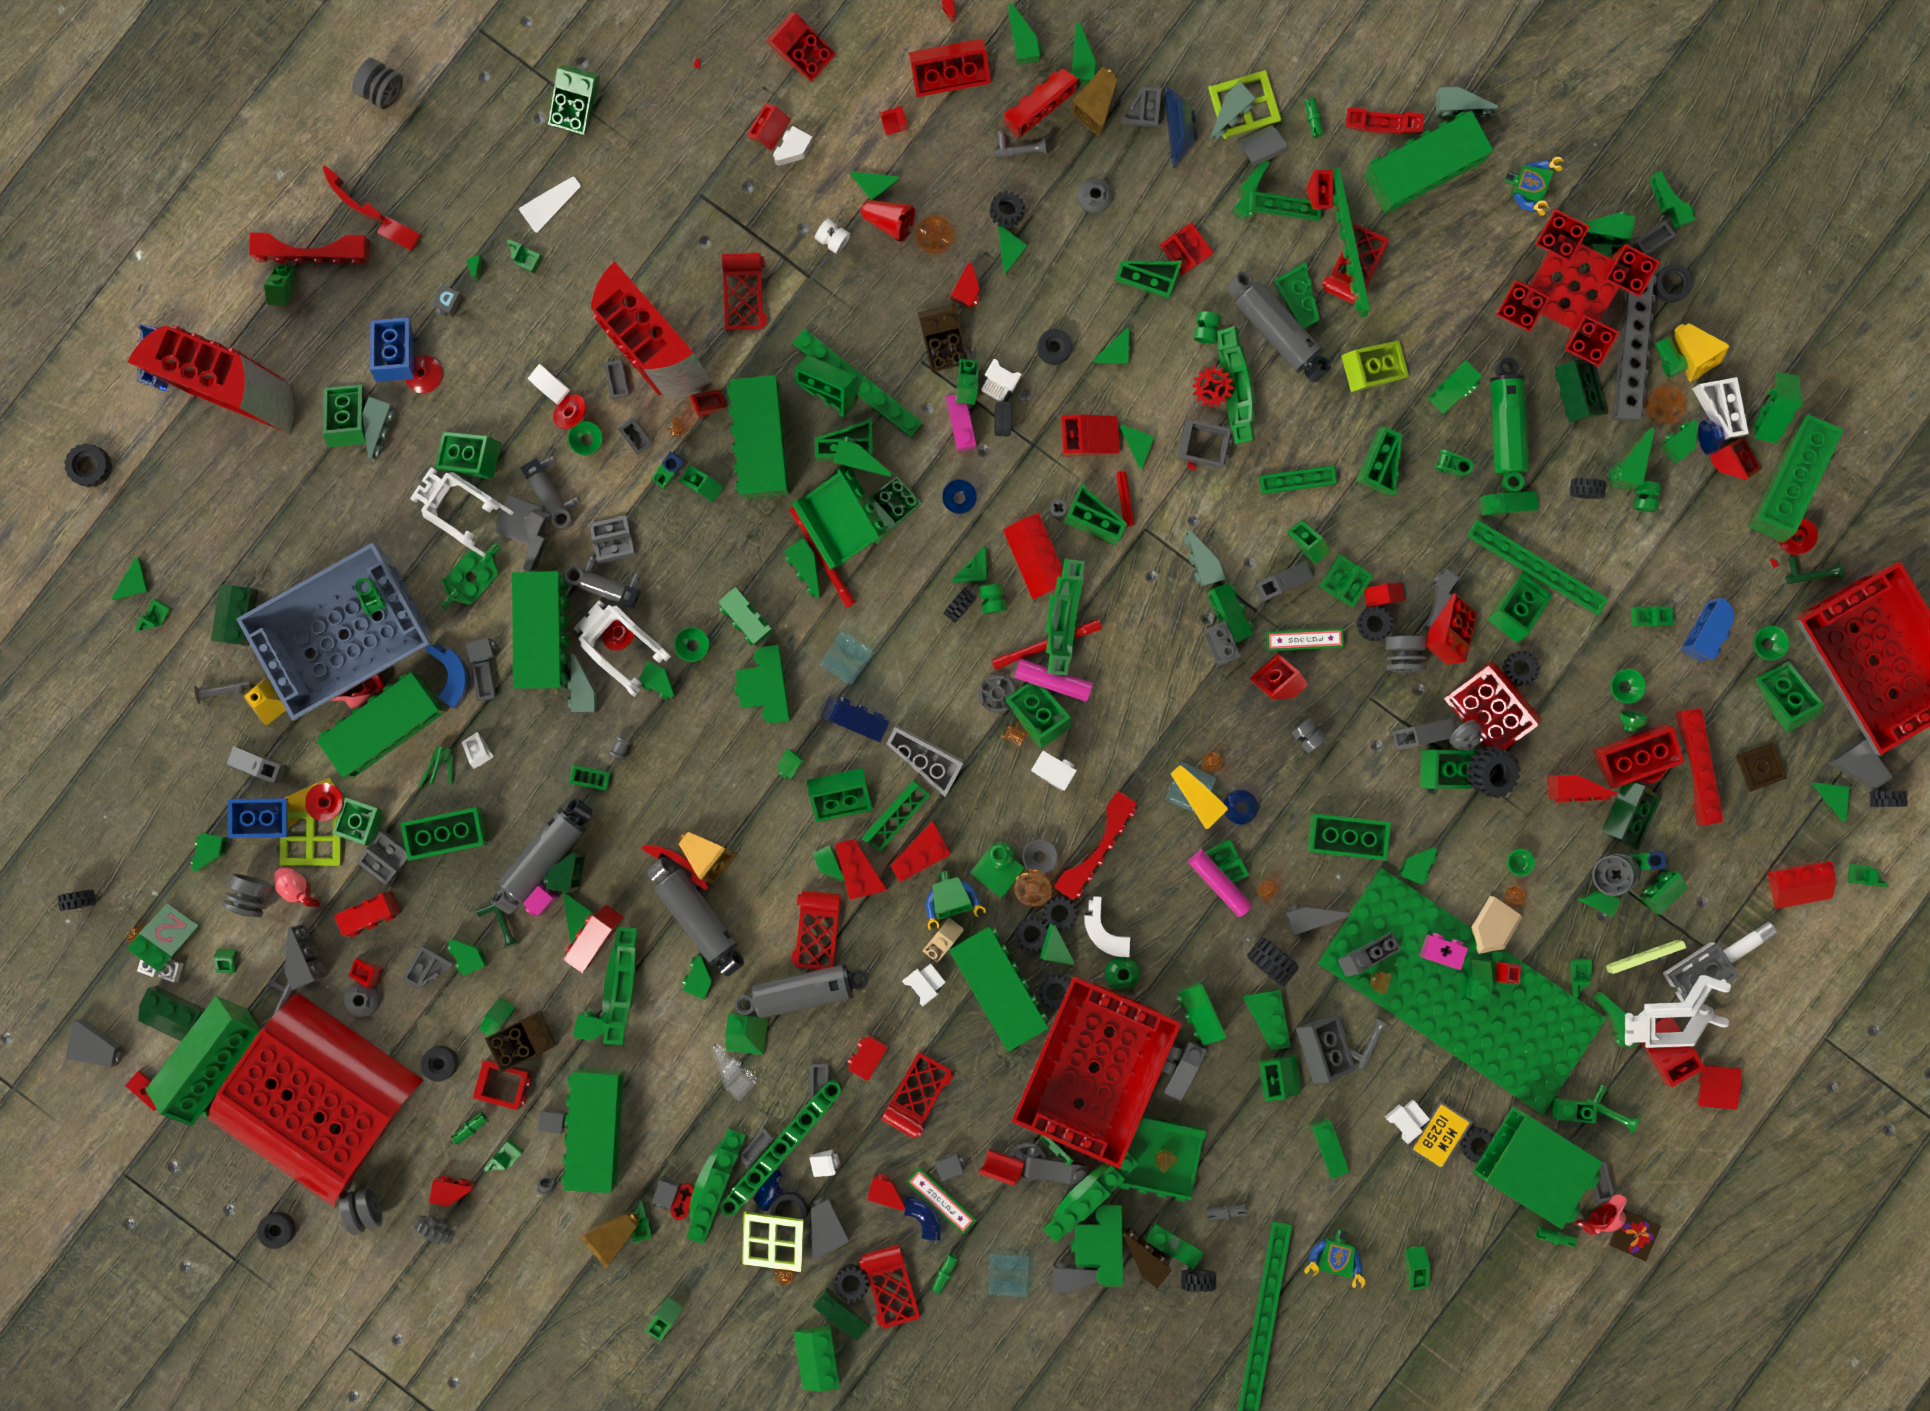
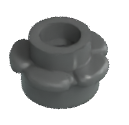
M543 1177L537 1184V1190L540 1194L549 1195L556 1189V1183L551 1177Z

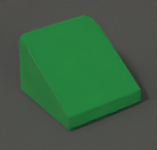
M476 255L468 258L466 262L471 276L476 281H479L484 259L481 255Z
M217 949L213 956L216 973L236 972V949Z

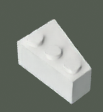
M1737 377L1703 383L1692 388L1722 441L1749 434Z
M1042 751L1031 771L1061 791H1065L1077 770L1073 769L1075 765L1067 760L1061 762L1045 751Z

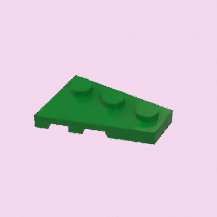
M1307 262L1273 281L1274 286L1291 314L1304 329L1319 321L1316 302L1311 288V280L1308 275Z
M1280 989L1242 996L1269 1048L1277 1050L1291 1047Z

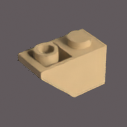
M948 918L923 949V952L938 963L964 929Z

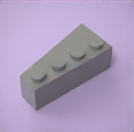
M898 725L895 726L886 743L946 797L964 760Z

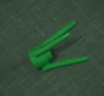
M436 746V750L433 751L432 758L423 774L419 787L423 786L434 762L436 763L430 780L431 785L434 783L440 763L446 764L447 761L449 784L452 785L454 755H450L452 750Z

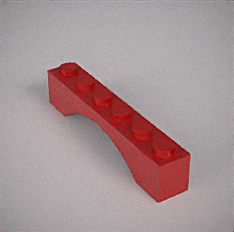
M250 232L249 255L256 262L266 263L267 260L286 263V260H290L299 264H304L305 261H312L315 264H324V261H331V263L338 265L343 264V262L362 265V262H369V239L365 235H344L329 245L304 249L286 245L270 233Z
M1702 708L1675 712L1678 729L1684 741L1692 771L1694 786L1693 807L1697 825H1710L1724 822Z
M1119 791L1115 792L1106 806V828L1099 846L1084 862L1064 870L1053 886L1072 900L1075 897L1079 899L1084 891L1082 886L1086 881H1091L1095 874L1093 872L1096 865L1100 866L1106 858L1103 854L1107 849H1112L1116 843V840H1114L1117 833L1121 834L1126 828V819L1128 817L1132 818L1137 811L1135 807L1136 802Z

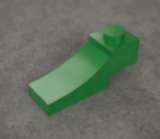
M1267 160L1259 164L1238 191L1243 197L1234 206L1232 212L1243 221L1255 214V212H1249L1250 192L1257 191L1259 181L1270 165V162Z
M1660 171L1653 174L1649 180L1661 214L1669 212L1674 230L1695 221L1694 209L1690 207L1689 202L1684 203L1673 192L1663 172Z
M1596 992L1592 998L1608 1016L1613 1028L1611 1035L1616 1038L1614 1042L1622 1048L1632 1049L1637 1042H1633L1630 1046L1625 1044L1626 1013L1603 993Z
M1157 1222L1153 1224L1145 1237L1146 1242L1192 1269H1195L1204 1254L1202 1250L1174 1232L1167 1230Z

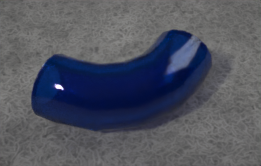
M906 1196L904 1216H910L919 1221L922 1227L921 1238L932 1241L940 1240V1220L935 1210L923 1200Z

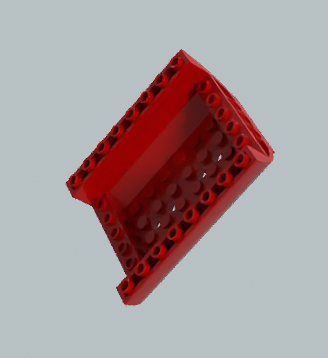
M297 993L277 1011L258 1033L217 1092L208 1113V1120L326 1203L336 1208L339 1204L340 1196L346 1193L344 1191L406 1100L414 1096L424 1080L306 997ZM270 1078L277 1082L275 1089L268 1087L267 1083ZM286 1089L293 1093L291 1100L284 1098L283 1094ZM317 1112L324 1114V1122L320 1123L316 1120ZM333 1123L340 1125L341 1131L339 1134L332 1131Z

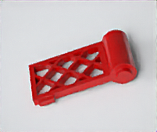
M1354 223L1352 226L1353 233L1357 230L1363 233L1365 238L1356 242V247L1362 266L1361 270L1364 271L1367 278L1364 283L1365 289H1367L1389 239ZM1376 239L1383 242L1381 248L1373 250L1370 241ZM1367 243L1370 252L1361 254L1358 245ZM1341 251L1331 275H1326L1322 286H1324L1323 291L1354 304L1356 299L1350 290L1351 277L1347 273L1343 274L1337 271L1340 265L1348 264L1347 258L1342 261L1343 251ZM1372 255L1374 263L1366 267L1363 257Z
M761 252L722 254L725 330L764 329L763 325H767V314L763 313L761 274L762 268H765V256H761ZM749 276H757L758 283L753 289L745 283ZM727 277H736L741 282L732 289L728 285ZM742 284L750 290L743 299L736 293V290ZM752 293L758 297V303L754 308L745 302ZM733 294L741 300L734 309L728 304V299ZM743 303L751 309L744 318L736 312ZM754 312L759 317V325H750L746 319ZM734 313L742 319L737 326H729V318Z
M802 890V894H798L797 905H800L797 946L796 951L792 950L791 962L795 963L794 967L821 970L834 966L841 894ZM804 914L812 915L816 922L808 927L803 921ZM826 916L834 917V924L829 929L821 922ZM817 923L825 930L818 938L810 930ZM807 931L814 938V941L808 946L801 940L802 935ZM825 934H828L832 939V944L827 948L819 941ZM815 942L823 949L816 957L808 949ZM806 950L813 959L808 963H800V954ZM826 953L830 958V964L821 965L817 958Z
M918 1052L885 1110L881 1121L913 1139L916 1136L920 1138L925 1129L922 1125L944 1084L948 1086L953 1078V1075L950 1074L952 1070ZM921 1057L927 1061L929 1069L918 1072L916 1063ZM930 1063L937 1067L931 1068ZM915 1067L916 1073L911 1074L912 1070ZM939 1068L946 1072L944 1078L935 1081L932 1070ZM930 1071L933 1082L921 1085L919 1074ZM917 1075L920 1086L908 1089L907 1079ZM904 1085H905V1086H906V1090L901 1091L902 1088H903ZM934 1085V1096L925 1099L923 1087ZM920 1088L923 1099L912 1102L909 1091ZM907 1092L910 1103L905 1105L897 1103L896 1099L899 1094ZM931 1100L929 1105L927 1106L926 1101ZM925 1103L926 1110L923 1116L915 1113L914 1104Z
M900 1244L862 1254V1259H859L861 1270L866 1271L878 1310V1313L875 1314L878 1326L882 1325L883 1329L920 1319V1313ZM902 1268L904 1275L900 1281L891 1277L894 1270ZM873 1276H884L886 1279L883 1285L879 1286L874 1283ZM888 1280L898 1284L894 1293L884 1288ZM900 1286L909 1291L906 1299L896 1295ZM882 1291L891 1296L887 1305L879 1301ZM894 1298L903 1302L899 1311L890 1307ZM907 1304L914 1308L915 1314L907 1316L901 1312ZM887 1310L897 1314L894 1320L885 1321L884 1315Z

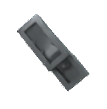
M539 508L529 511L524 519L526 522L524 528L528 534V551L523 569L528 572L537 569L551 536L544 532L551 515Z
M1448 569L1442 572L1439 571L1433 578V581H1435L1432 586L1435 588L1434 603L1431 613L1423 626L1428 630L1452 597L1449 592L1459 579L1457 575Z
M1027 1157L1025 1177L1077 1185L1088 1175L1089 1166L1078 1162H1072L1067 1166L1065 1161L1059 1159Z

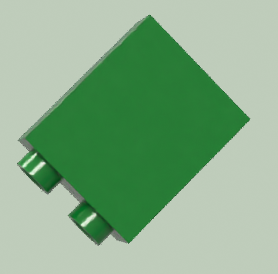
M1512 1107L1472 1173L1555 1226L1563 1229L1566 1223H1571L1577 1218L1580 1212L1579 1201L1585 1191L1593 1189L1599 1182L1601 1177L1599 1168L1603 1162L1529 1115Z

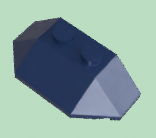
M1169 87L1165 89L1164 97L1172 168H1176L1193 148L1194 142L1197 141V129H1193L1195 111L1191 110V104Z

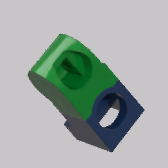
M670 451L657 468L651 480L662 489H666L687 462L676 453Z
M1665 851L1628 855L1637 862L1640 870L1666 869Z

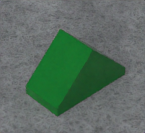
M499 997L485 1015L479 1031L490 1036L502 1030L516 1007Z

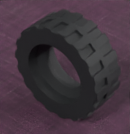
M85 443L83 445H76L75 448H72L67 453L64 469L67 472V476L73 482L85 487H97V485L103 484L109 478L112 467L111 459L102 448ZM86 456H91L97 461V469L90 475L83 474L79 469L81 459Z

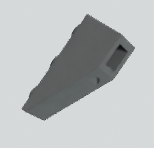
M1306 561L1255 584L1254 588L1263 603L1313 579V575Z
M235 746L232 747L227 764L273 783L282 782L288 766Z
M1390 932L1347 953L1337 960L1345 976L1348 977L1362 973L1401 949L1393 933Z
M1068 1262L1053 1264L1052 1291L1073 1293L1097 1282L1096 1273L1099 1267H1076V1265H1069Z

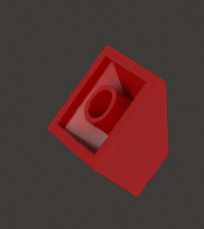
M1743 436L1710 455L1712 465L1719 472L1746 480L1762 469Z
M1280 654L1275 655L1250 678L1255 685L1273 700L1294 698L1308 686L1301 672Z

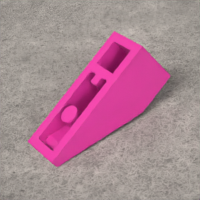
M956 395L946 396L957 452L976 449L967 404L956 403Z

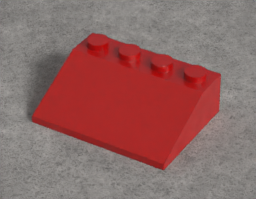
M1493 660L1475 672L1444 698L1463 723L1470 720H1476L1482 728L1480 743L1483 747L1495 746L1505 750L1537 727L1542 720Z

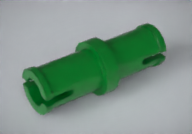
M1309 98L1310 102H1308V99L1304 101L1308 115L1306 120L1310 124L1312 138L1316 139L1319 138V135L1320 137L1324 136L1321 125L1322 116L1318 112L1316 98Z
M480 1112L470 1122H465L460 1130L451 1135L452 1141L456 1145H460L470 1135H475L480 1127L489 1122L486 1114Z
M1537 1227L1536 1239L1550 1241L1554 1245L1562 1244L1573 1248L1576 1247L1577 1235L1562 1233L1558 1229L1550 1230L1542 1227Z
M951 1253L947 1254L942 1267L937 1271L938 1275L931 1287L934 1292L938 1294L943 1293L944 1287L948 1279L952 1278V1271L959 1260L957 1256Z

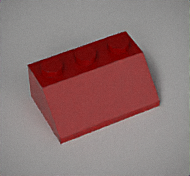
M1818 861L1767 871L1775 909L1833 898L1836 877L1832 861Z

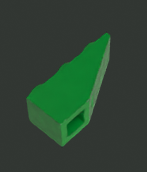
M802 538L784 551L787 555L784 558L790 567L793 565L798 571L795 574L801 582L805 580L809 586L806 590L811 597L816 596L819 600L821 596L815 554Z

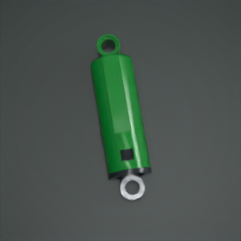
M1506 357L1498 362L1495 366V374L1497 376L1489 379L1494 472L1497 475H1503L1501 487L1507 493L1516 492L1524 486L1525 480L1522 473H1526L1530 469L1525 377L1515 374L1518 370V363L1512 357ZM1503 364H1507L1510 367L1509 373L1503 370ZM1510 478L1515 479L1516 487L1510 486Z

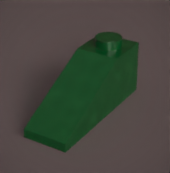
M828 1287L813 1302L812 1307L823 1317L856 1341L870 1327L868 1323Z

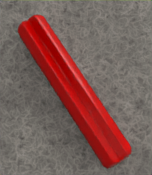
M1126 471L1116 472L1122 516L1123 520L1127 523L1126 527H1132L1135 523Z

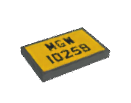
M1439 1100L1428 1116L1430 1120L1422 1126V1133L1413 1140L1408 1149L1442 1171L1473 1122Z

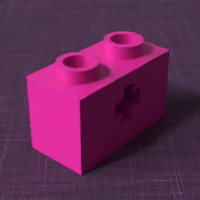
M546 884L539 885L523 904L526 906L525 910L529 914L540 916L546 914L560 896L553 890L546 889Z
M1433 933V936L1427 935L1420 957L1461 970L1468 949L1462 946L1463 942L1454 939L1451 942L1445 941V936ZM1446 947L1448 949L1447 953L1441 952V948Z

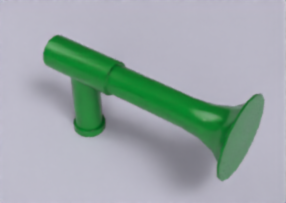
M1599 1085L1594 1099L1592 1100L1587 1097L1585 1102L1596 1103L1597 1112L1626 1125L1630 1130V1135L1633 1134L1638 1126L1640 1116L1628 1118L1600 1104L1608 1088Z

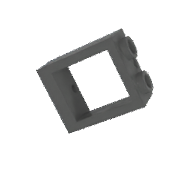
M1186 419L1176 459L1221 469L1223 464L1227 465L1229 454L1226 453L1227 446H1231L1233 435H1230L1231 429ZM1192 429L1223 436L1218 461L1186 455Z
M1225 621L1203 631L1217 667L1241 657Z

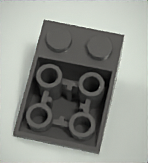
M303 925L288 928L285 974L292 990L305 987L325 978V969L322 963L318 962L316 957L317 950L314 945H311L308 939L310 938L309 932Z

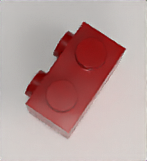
M869 1034L866 1038L862 1036L857 1045L860 1048L856 1055L852 1053L847 1062L850 1065L848 1070L866 1081L870 1079L888 1048V1045Z

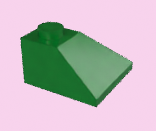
M730 1012L727 1018L725 1051L764 1055L768 1017L761 1019L754 1014L742 1015L737 1012Z

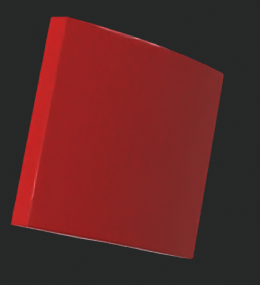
M1192 222L1160 244V247L1170 261H1182L1178 271L1181 276L1214 254Z
M1704 1065L1706 1069L1700 1071L1698 1079L1700 1084L1696 1102L1698 1106L1737 1110L1741 1089V1068Z

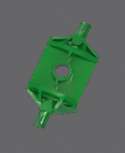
M495 542L488 551H482L487 554L485 558L468 548L469 551L445 578L441 579L447 598L439 606L446 611L453 602L472 605L500 574L494 555L502 547ZM470 572H475L477 575V579L474 582H469L467 579Z

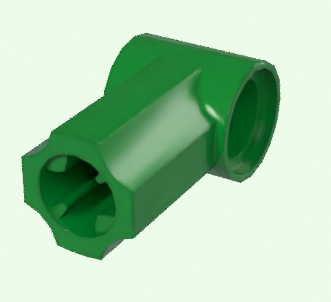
M1667 337L1654 344L1662 360V369L1668 378L1688 369L1685 357L1678 353L1671 337Z

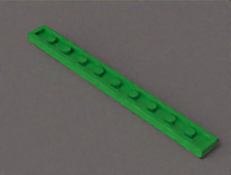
M1272 1221L1237 1411L1259 1410L1292 1225L1277 1221Z

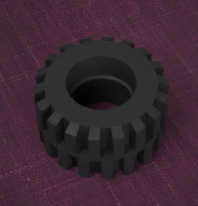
M1485 746L1483 750L1478 749L1476 751L1477 754H1473L1471 762L1468 761L1467 764L1469 765V768L1466 769V773L1469 774L1467 781L1470 782V786L1491 798L1507 796V792L1511 793L1513 787L1518 784L1516 782L1517 779H1520L1518 772L1521 771V768L1517 766L1519 761L1515 759L1513 754L1495 746ZM1497 765L1496 774L1490 779V772Z
M1261 937L1247 954L1248 959L1281 986H1285L1299 969L1298 964L1267 938Z

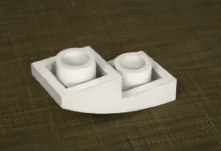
M541 364L528 377L539 390L558 405L570 391L568 387Z
M140 960L137 972L152 977H160L171 982H178L183 963L171 960L163 972L160 973Z

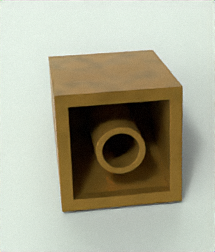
M1104 67L1072 102L1071 113L1098 137L1102 135L1117 84L1115 73L1110 69L1106 70Z

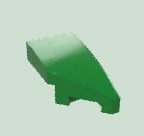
M508 239L507 243L510 246L512 260L515 261L517 266L535 274L543 257Z
M153 599L145 616H141L134 630L137 632L164 625L173 608L158 599Z
M830 845L812 853L821 873L838 879L841 882L845 881Z
M1849 864L1847 883L1888 887V883L1884 882L1880 877L1878 869H1874L1871 866Z
M1593 891L1591 895L1582 896L1578 899V901L1611 917H1614L1621 902L1619 898L1599 891Z
M1590 958L1570 959L1571 989L1574 998H1577L1586 986L1588 987L1592 984L1590 982L1592 973V960Z
M508 1139L483 1170H506L516 1162L524 1151Z
M641 1201L634 1212L640 1221L631 1234L633 1243L653 1238L644 1202Z

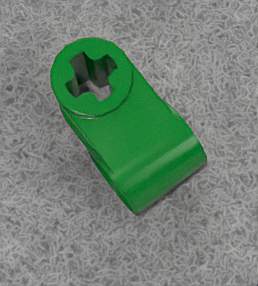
M1441 449L1439 451L1440 457L1437 465H1434L1435 470L1461 478L1466 477L1472 472L1474 465L1469 458L1448 450ZM1459 464H1465L1468 468L1467 472H1462L1459 469Z
M360 578L356 581L355 590L368 617L380 609H387V604L374 580ZM365 582H368L370 585V589L367 592H364L362 589V585Z

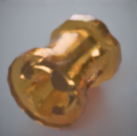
M1009 724L1002 739H1008L1017 744V747H1020L1027 732H1021L1013 728L1012 724Z

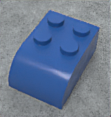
M409 318L370 321V371L376 382L414 379V337Z
M1721 597L1707 601L1680 651L1700 662L1716 658L1721 652L1720 646L1722 642H1725L1731 633L1729 630L1734 621L1732 606Z
M288 798L228 799V838L288 837Z

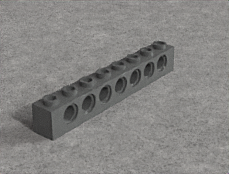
M1654 274L1641 297L1624 290L1612 421L1636 423L1644 416L1642 402L1646 396L1644 380L1648 376L1646 361L1649 360L1650 351L1647 350L1648 343L1651 340L1649 326L1653 320L1651 305L1654 304L1655 300L1653 286H1655L1657 276ZM1636 303L1642 306V311L1636 309ZM1634 322L1639 323L1640 330L1635 329ZM1632 341L1638 343L1639 349H1635L1632 346ZM1631 360L1636 361L1637 368L1631 366ZM1629 378L1635 381V387L1629 384ZM1627 397L1632 398L1633 406L1627 403Z

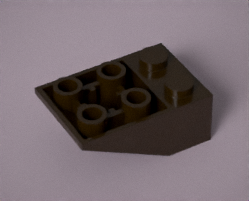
M955 304L917 312L931 372L959 366V359H968Z
M541 1011L485 1038L501 1073L557 1046Z
M1122 1226L1123 1235L1141 1276L1158 1289L1172 1271L1168 1261L1169 1258L1160 1251L1156 1253L1153 1245L1146 1242L1145 1239L1141 1241L1137 1236L1138 1233L1132 1228L1128 1227L1126 1229Z

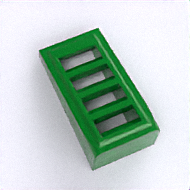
M572 765L568 784L607 791L611 772ZM577 770H580L579 781H575ZM588 772L587 781L583 783L584 773ZM596 773L595 782L593 785L591 784L592 774ZM600 774L604 775L602 786H598Z

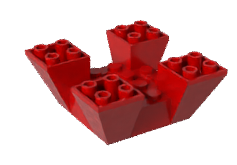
M1554 209L1535 245L1547 250L1545 257L1530 284L1518 280L1513 282L1496 315L1531 332L1539 316L1543 314L1570 328L1565 346L1566 351L1600 367L1620 333L1602 322V316L1619 287L1641 297L1660 261L1626 244L1609 258L1581 243L1590 226ZM1588 263L1589 269L1584 273L1580 272V265ZM1555 272L1562 273V278L1559 281L1552 280V275ZM1572 281H1579L1577 289H1569V284ZM1590 289L1596 290V295L1593 298H1587L1586 296ZM1562 298L1569 299V304L1566 307L1559 306Z

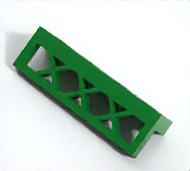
M913 780L862 839L880 853L930 795ZM916 788L925 795L920 802H912L911 794ZM909 797L910 803H904ZM913 804H918V805L912 810V805H913ZM901 805H910V814L908 816L899 817ZM896 812L897 817H892L893 814ZM889 819H897V828L894 831H886V822ZM899 819H904L899 825ZM884 826V831L878 832ZM884 833L885 842L878 847L871 839L876 834ZM886 833H892V834L887 838Z

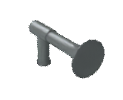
M997 132L1000 149L994 150L995 158L1029 152H1043L1047 155L1045 136L1042 141L1036 144L1007 148L1006 132Z
M250 681L211 689H201L195 685L194 693L198 704L206 697L236 692L235 700L242 701L244 691L251 690L252 686Z
M272 979L267 984L268 988L282 993L272 1017L290 999L294 991L289 981L286 986Z
M1374 1016L1376 1019L1375 1031L1363 1054L1349 1049L1352 1058L1359 1061L1357 1067L1362 1070L1366 1069L1383 1030L1388 1026H1393L1391 1023Z

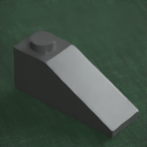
M1299 904L1288 907L1289 911L1284 912L1293 935L1349 917L1347 912L1306 906L1300 907Z
M1189 1040L1186 1041L1183 1053L1176 1063V1069L1173 1075L1170 1076L1163 1093L1180 1101L1183 1099L1207 1050L1204 1047Z

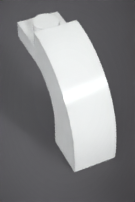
M1093 896L1092 900H1089L1088 912H1092V915H1084V924L1090 939L1098 948L1108 954L1129 957L1130 937L1114 936L1104 930L1100 920L1101 897Z

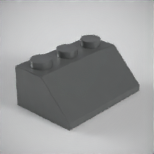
M1339 1015L1312 1021L1296 1028L1314 1084L1330 1083L1356 1070Z

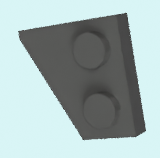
M1142 86L1137 97L1130 105L1129 110L1122 118L1121 124L1158 127L1161 88Z
M422 945L402 980L420 989L453 967L455 963Z

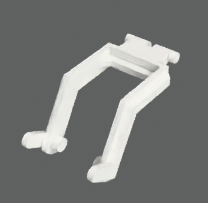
M431 467L422 480L427 486L423 488L419 485L410 499L415 503L420 500L425 504L421 510L424 518L485 558L487 554L474 546L475 542L472 540L475 535L469 531L463 534L438 517L436 509L451 487L461 486L485 502L482 508L489 513L493 508L495 510L501 508L510 515H513L514 512L455 473H446L441 479L435 475L437 471Z
M598 600L588 611L590 615L588 617L584 616L573 629L578 633L583 632L579 637L581 641L580 646L635 697L640 692L638 687L641 682L635 677L630 681L594 648L595 641L614 620L619 619L631 632L656 652L653 658L660 663L663 659L667 662L671 656L639 628L620 608L608 605L603 610L604 604Z
M1702 975L1698 978L1684 1002L1644 1004V1010L1638 1016H1633L1631 1013L1625 1014V1044L1630 1046L1633 1042H1645L1646 1048L1695 1046L1708 1023L1724 1028L1729 1026L1727 1018L1715 1015L1714 1010L1703 1003L1712 988L1722 992H1729L1731 985ZM1692 1016L1683 1032L1655 1033V1018Z

